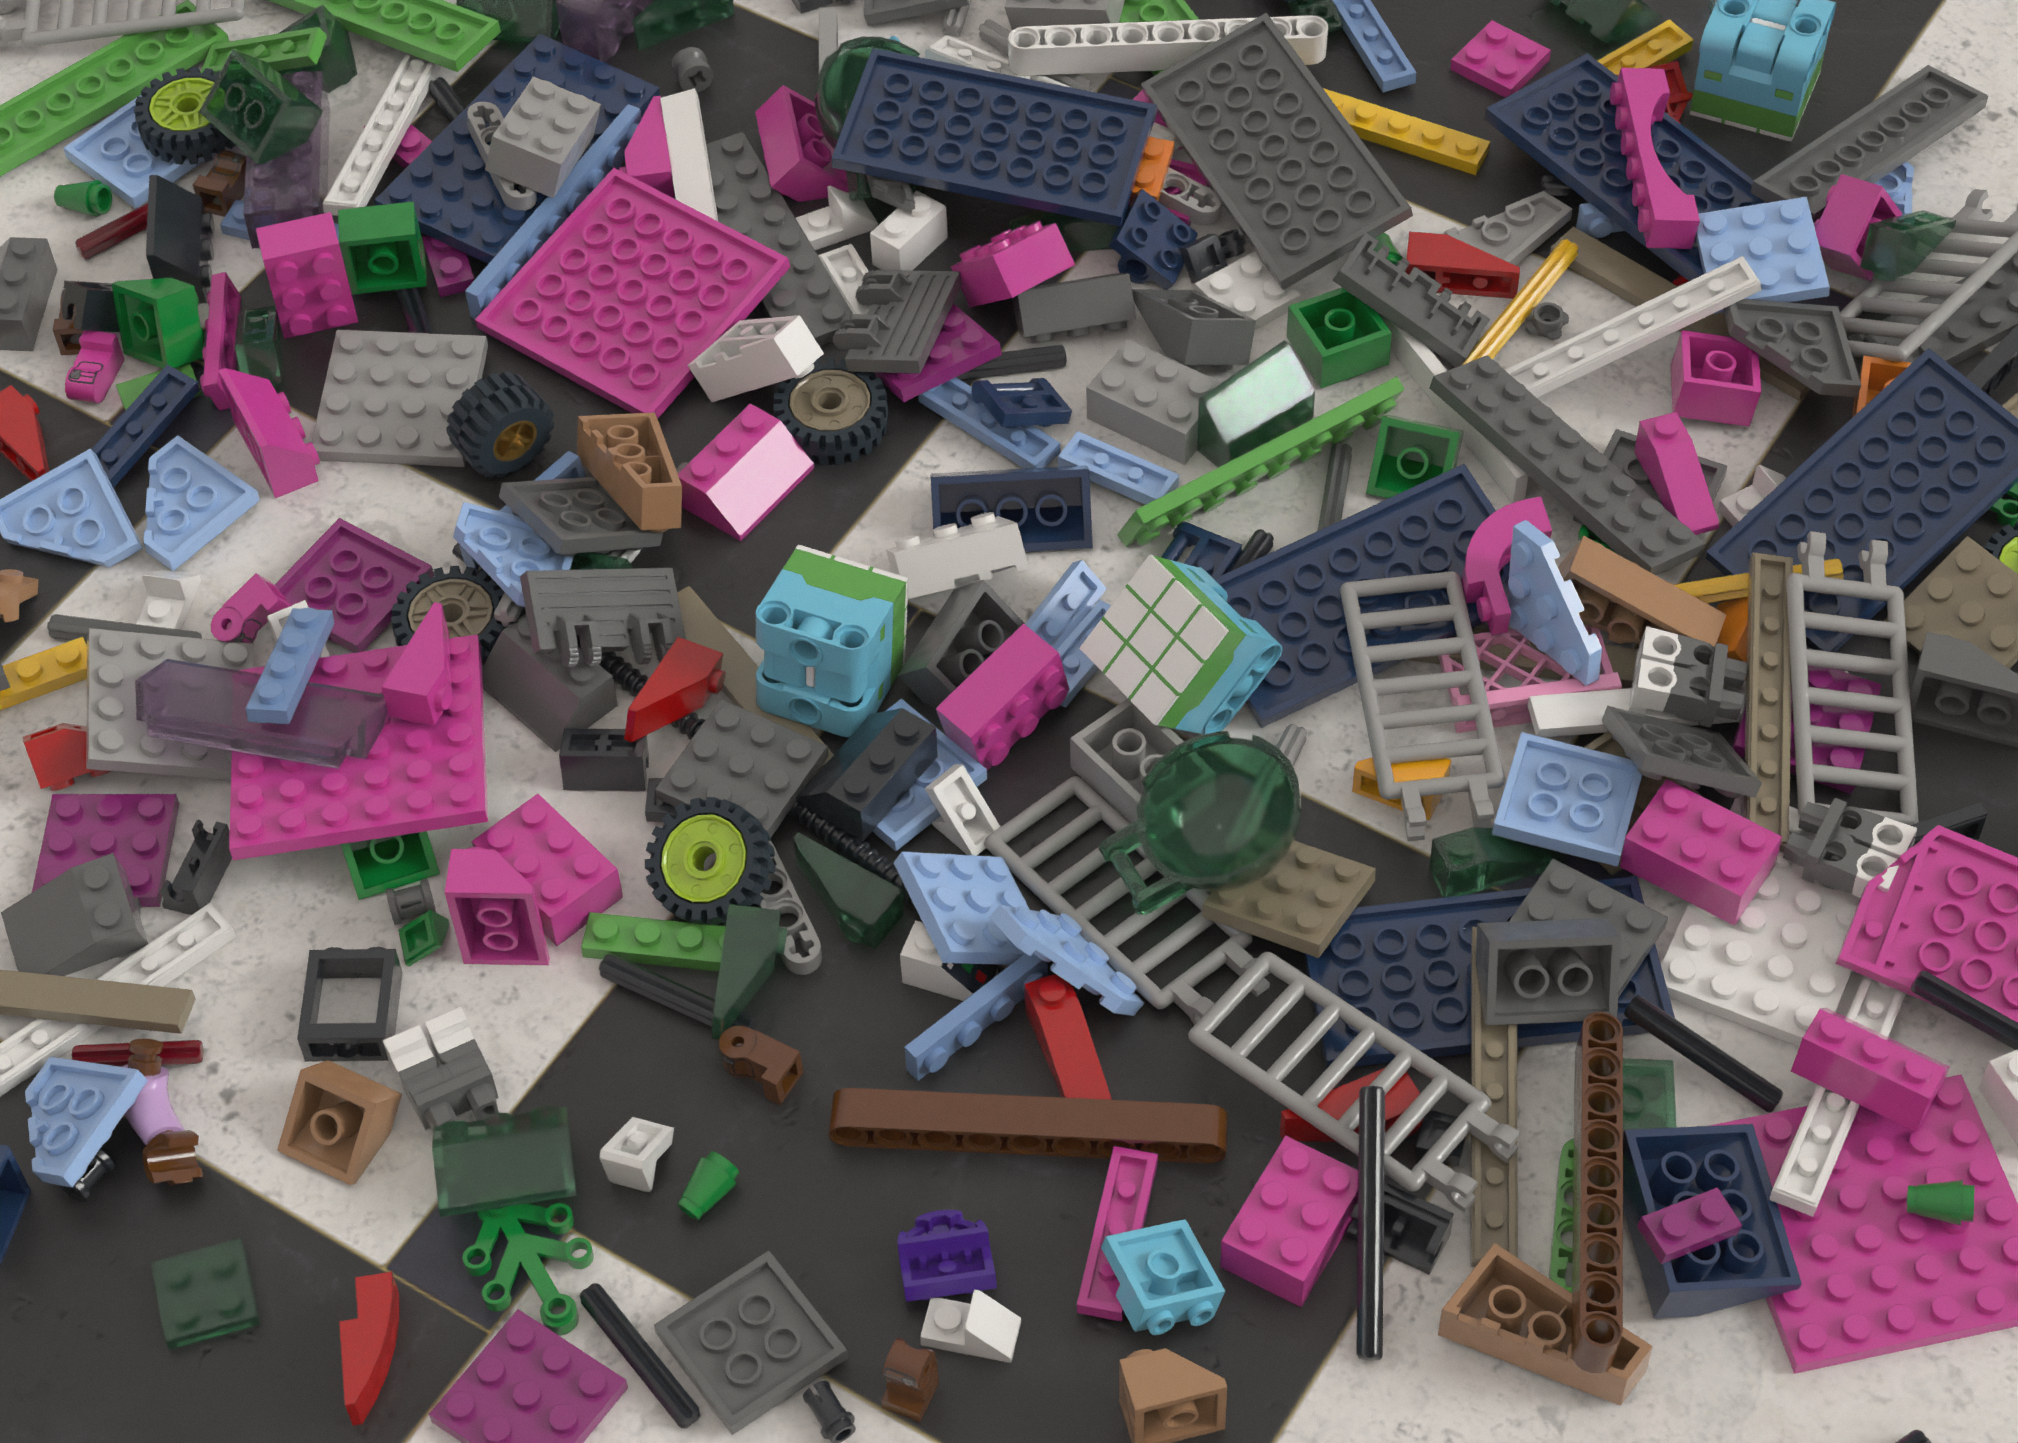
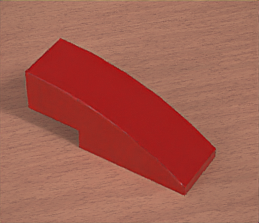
M392 1271L355 1277L358 1318L339 1321L344 1401L353 1426L363 1424L376 1402L388 1375L396 1347L399 1325V1291Z

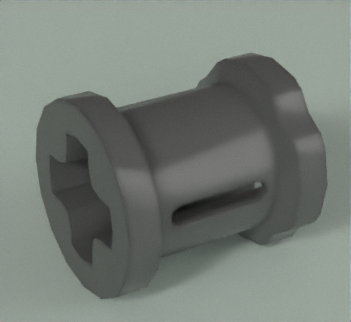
M427 878L422 879L420 885L397 891H394L393 888L385 889L395 926L402 924V919L421 915L429 910L436 912Z

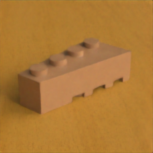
M655 412L578 416L577 455L580 457L581 463L640 530L664 532L668 529L681 528L682 484Z
M1586 536L1580 539L1558 566L1564 582L1571 579L1585 609L1579 613L1584 627L1589 625L1608 632L1607 639L1623 644V642L1640 644L1647 626L1702 640L1715 647L1726 618L1725 613Z
M1495 1243L1442 1308L1438 1335L1620 1406L1646 1373L1653 1348L1652 1345L1623 1327L1621 1341L1613 1365L1602 1373H1589L1582 1370L1574 1362L1571 1353L1572 1293Z

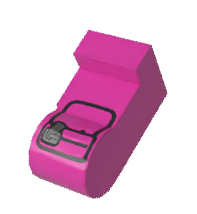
M83 331L79 339L81 349L73 364L74 366L69 369L66 376L65 393L67 398L71 400L99 404L105 399L125 359L117 334Z
M255 573L213 616L210 624L211 632L216 639L226 643H253L258 631L268 622V615L292 605L272 582Z

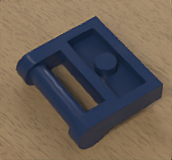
M1032 378L1030 382L998 384H991L988 380H978L973 382L971 392L974 402L983 403L1001 427L1017 428L1030 425L1049 427L1052 424H1069L1072 409L1045 378Z
M1181 522L1173 531V540L1161 558L1177 562L1186 547L1194 545V549L1184 564L1201 567L1215 579L1227 573L1242 551V544L1188 522Z

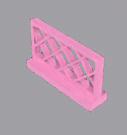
M1585 625L1589 635L1596 634L1602 647L1600 663L1602 675H1599V680L1587 686L1572 674L1567 673L1561 665L1547 654L1544 655L1527 646L1530 641L1517 630L1508 629L1507 633L1492 636L1490 632L1473 634L1479 661L1482 660L1498 669L1490 680L1482 676L1493 727L1532 722L1527 706L1530 696L1621 689L1622 684L1618 672L1613 673L1600 629ZM1503 644L1513 651L1506 660H1503L1488 652L1490 647ZM1520 654L1538 663L1530 674L1512 665ZM1449 655L1438 656L1443 673L1464 671L1463 665L1450 659ZM1545 667L1563 676L1560 681L1547 683L1537 677ZM1505 673L1523 682L1521 686L1504 688L1497 683ZM1459 688L1448 689L1452 706L1472 704L1470 694L1460 695ZM1475 720L1454 722L1456 733L1477 730Z

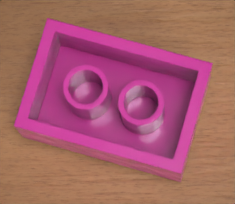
M331 212L256 228L264 266L284 339L358 322Z
M1040 221L1029 226L1023 225L1012 231L1011 229L992 237V242L983 246H975L961 253L962 261L951 266L952 271L960 272L961 290L969 307L1013 298L1074 266L1075 263L1057 224L1053 223L1042 226Z
M1023 623L936 708L945 735L987 770L992 765L1000 764L1008 755L1010 748L1021 737H1027L1035 730L1039 719L1046 712L1057 708L1065 700L1070 689L1060 654Z
M1666 779L1626 835L1620 867L1735 926L1775 867L1782 836Z
M536 794L471 841L473 847L495 849L533 886L544 934L556 946L587 925L590 912L602 914L623 898L618 869L539 794Z
M1285 1136L1221 1241L1220 1267L1302 1307L1353 1220L1350 1216L1358 1201V1170Z

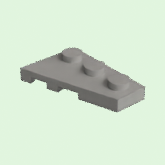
M1545 191L1505 206V212L1491 218L1483 215L1473 219L1472 225L1459 231L1454 227L1444 231L1443 234L1452 236L1511 264L1517 265L1569 222L1573 209Z

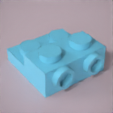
M1186 1219L1105 1236L1101 1249L1120 1283L1116 1297L1135 1332L1148 1329L1152 1335H1160L1170 1330L1176 1322L1189 1320L1191 1325L1199 1326L1207 1323L1215 1316L1225 1290Z

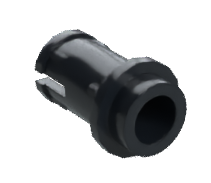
M820 1381L813 1385L820 1397L817 1394L814 1395L812 1390L808 1388L803 1394V1399L822 1426L820 1431L822 1437L830 1439L831 1443H841L855 1432L856 1427L853 1424L855 1417L852 1412H846L845 1408L842 1407L829 1382Z

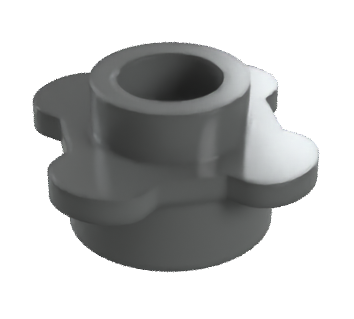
M1544 302L1534 308L1533 317L1526 322L1525 328L1531 334L1537 333L1550 340H1557L1562 336L1561 329L1563 325L1568 324L1569 316L1563 312L1559 305Z

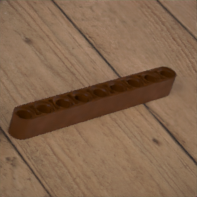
M1594 1012L1584 1019L1575 1050L1571 1353L1574 1362L1582 1370L1589 1373H1602L1613 1365L1623 1333V1029L1619 1020L1613 1015L1605 1012Z
M843 1088L837 1090L832 1097L828 1136L834 1143L847 1147L1111 1159L1113 1147L1117 1146L1158 1154V1161L1215 1163L1223 1160L1227 1154L1228 1114L1222 1107L1211 1104Z

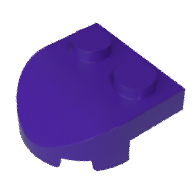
M938 1210L918 1216L915 1220V1227L907 1233L900 1231L897 1245L906 1302L930 1300V1298L962 1293L972 1294L974 1289L983 1291L997 1288L989 1233L981 1219L973 1223L964 1220L963 1214L959 1210Z

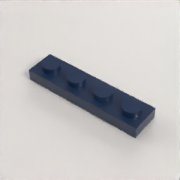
M167 364L91 449L97 455L113 488L200 391L197 381Z

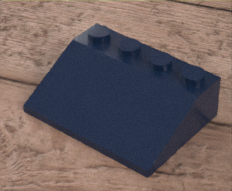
M1753 1124L1624 1130L1623 1209L1654 1319L1700 1316L1797 1290L1801 1287L1802 1283L1776 1202L1769 1200L1773 1188ZM1718 1188L1742 1224L1737 1235L1660 1264L1637 1228L1641 1217Z

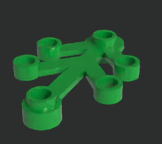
M495 1186L486 1190L477 1202V1213L483 1225L475 1245L468 1247L462 1257L465 1269L470 1275L482 1276L491 1269L492 1259L490 1253L501 1230L508 1241L494 1280L486 1283L482 1289L485 1306L491 1311L499 1312L510 1305L512 1300L510 1291L519 1267L522 1265L543 1303L540 1308L543 1326L557 1335L570 1333L575 1329L579 1321L576 1303L570 1296L559 1294L539 1256L566 1262L574 1269H585L591 1265L594 1259L592 1245L587 1239L580 1237L566 1243L527 1234L519 1223L525 1222L547 1226L550 1232L562 1235L569 1232L574 1225V1218L570 1207L564 1203H556L549 1208L522 1203L518 1192L508 1186ZM497 1203H506L501 1209L492 1208ZM557 1215L567 1216L561 1223L552 1221ZM583 1249L587 1251L583 1257L575 1258L572 1256L576 1250ZM476 1256H483L485 1258L480 1264L473 1265L470 1263ZM496 1291L504 1292L503 1297L498 1300L489 1298ZM556 1307H566L564 1312L560 1314H552L550 1312Z

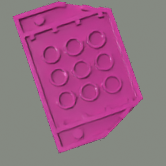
M1937 825L1916 845L1910 847L1888 867L1899 865L1887 893L1877 888L1884 882L1881 876L1887 872V868L1882 873L1876 875L1864 887L1835 964L1933 1004L1911 991V985L1920 971H1927L2018 1023V858Z

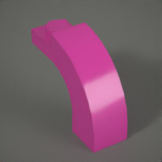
M1541 496L1517 501L1495 511L1481 523L1469 543L1462 575L1466 604L1476 602L1481 622L1487 621L1491 636L1507 633L1511 617V610L1499 571L1510 562L1513 526L1527 520L1551 538L1552 528Z

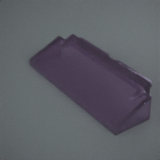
M166 659L135 680L136 720L147 722V736L336 769L340 768L346 756L366 759L389 718L383 694L308 682L289 724L248 722L246 706L262 674L173 659Z

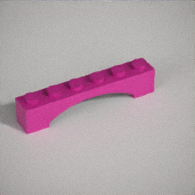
M1621 68L1617 83L1613 82L1610 88V103L1615 105L1617 110L1615 126L1617 130H1621V153L1626 155L1628 160L1626 175L1627 179L1632 180L1633 183L1632 203L1634 206H1638L1639 210L1638 230L1639 232H1644L1647 248L1692 249L1700 223L1694 195H1686L1667 175L1655 153L1651 137V126L1655 121L1662 122L1670 95L1665 70Z

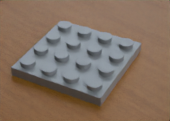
M337 330L312 438V444L316 449L319 460L465 467L466 459L449 440L450 437L446 431V427L449 425L447 419L448 415L454 410L452 408L454 403L463 396L462 393L467 388L470 389L474 386L476 381L482 379L488 349L486 336Z
M89 628L87 637L86 769L231 780L234 671L255 667L254 643H226L212 639Z

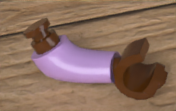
M154 1039L132 1040L129 1044V1050L134 1054L129 1056L128 1065L122 1067L138 1069L148 1081L137 1095L135 1103L124 1115L146 1145L143 1149V1164L147 1178L152 1183L166 1182L171 1186L189 1184L192 1182V1179L203 1178L202 1170L196 1161L194 1147L198 1145L199 1135L194 1131L184 1130L169 1099L167 1088L169 1071L161 1066L162 1059L157 1056V1054L162 1052V1042Z

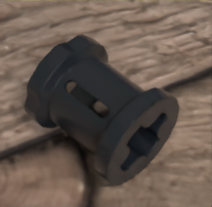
M99 1149L87 1166L89 1167L88 1171L73 1187L58 1185L65 1193L80 1202H86L90 1197L89 1190L104 1173L109 1174L115 1168L113 1161L101 1149Z

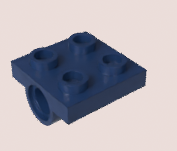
M1141 189L1133 195L1126 209L1122 225L1117 227L1108 246L1121 255L1117 264L1120 273L1130 274L1131 282L1144 284L1152 280L1164 290H1168L1175 284L1184 265L1179 248L1195 241L1198 233Z

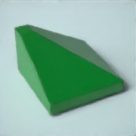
M429 910L398 930L405 965L410 967L442 947L449 928V920L433 910Z

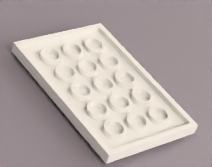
M1740 794L1738 798H1735L1730 811L1742 817L1744 813V795ZM1789 806V837L1791 833L1796 832L1814 839L1816 834L1798 828L1801 816L1798 809ZM1779 851L1775 867L1735 926L1689 903L1661 967L1671 999L1799 1047L1803 1036L1819 1009L1828 1008L1836 1012L1853 971L1837 965L1835 962L1860 897L1841 889L1827 888L1816 880L1813 884L1801 879L1804 867L1784 859V852Z

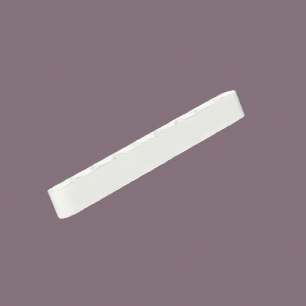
M1318 16L1270 17L1305 65L1317 64L1324 60L1327 49L1328 24L1323 18ZM1256 18L1018 27L1012 30L1008 37L1009 67L1014 73L1024 76L1166 70Z

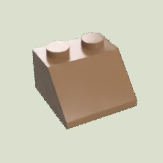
M329 1060L301 1069L277 1151L349 1185L356 1184L389 1137L402 1093Z
M1166 1348L1156 1351L1142 1349L1131 1353L1127 1358L1120 1359L1119 1403L1131 1442L1172 1443L1224 1430L1227 1404V1384L1225 1379Z

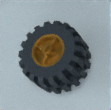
M503 371L500 375L493 373L484 380L479 379L474 383V386L470 389L467 388L462 393L463 396L460 400H457L452 406L454 410L448 415L447 422L449 425L446 427L451 443L479 474H484L485 477L490 478L496 475L499 478L505 477L509 472L513 474L519 471L524 465H529L533 461L532 459L544 450V444L549 442L552 436L549 432L554 429L555 422L552 420L554 414L549 405L521 375L517 373L512 375L510 372Z

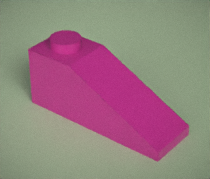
M654 96L624 151L626 166L619 167V170L675 198L661 96Z
M1677 412L1639 421L1634 453L1664 508L1682 524L1689 527L1695 535L1719 529L1717 514L1693 441Z
M433 603L381 687L389 717L435 725L443 711L447 710L451 705L453 690L451 683L450 641L441 603Z

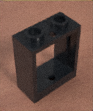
M330 947L325 950H309L297 1036L305 1062L327 1060L389 1061L382 1040L394 1036L396 1032L403 974L396 949H386L384 947H371L368 949ZM381 978L376 1023L317 1024L323 979Z

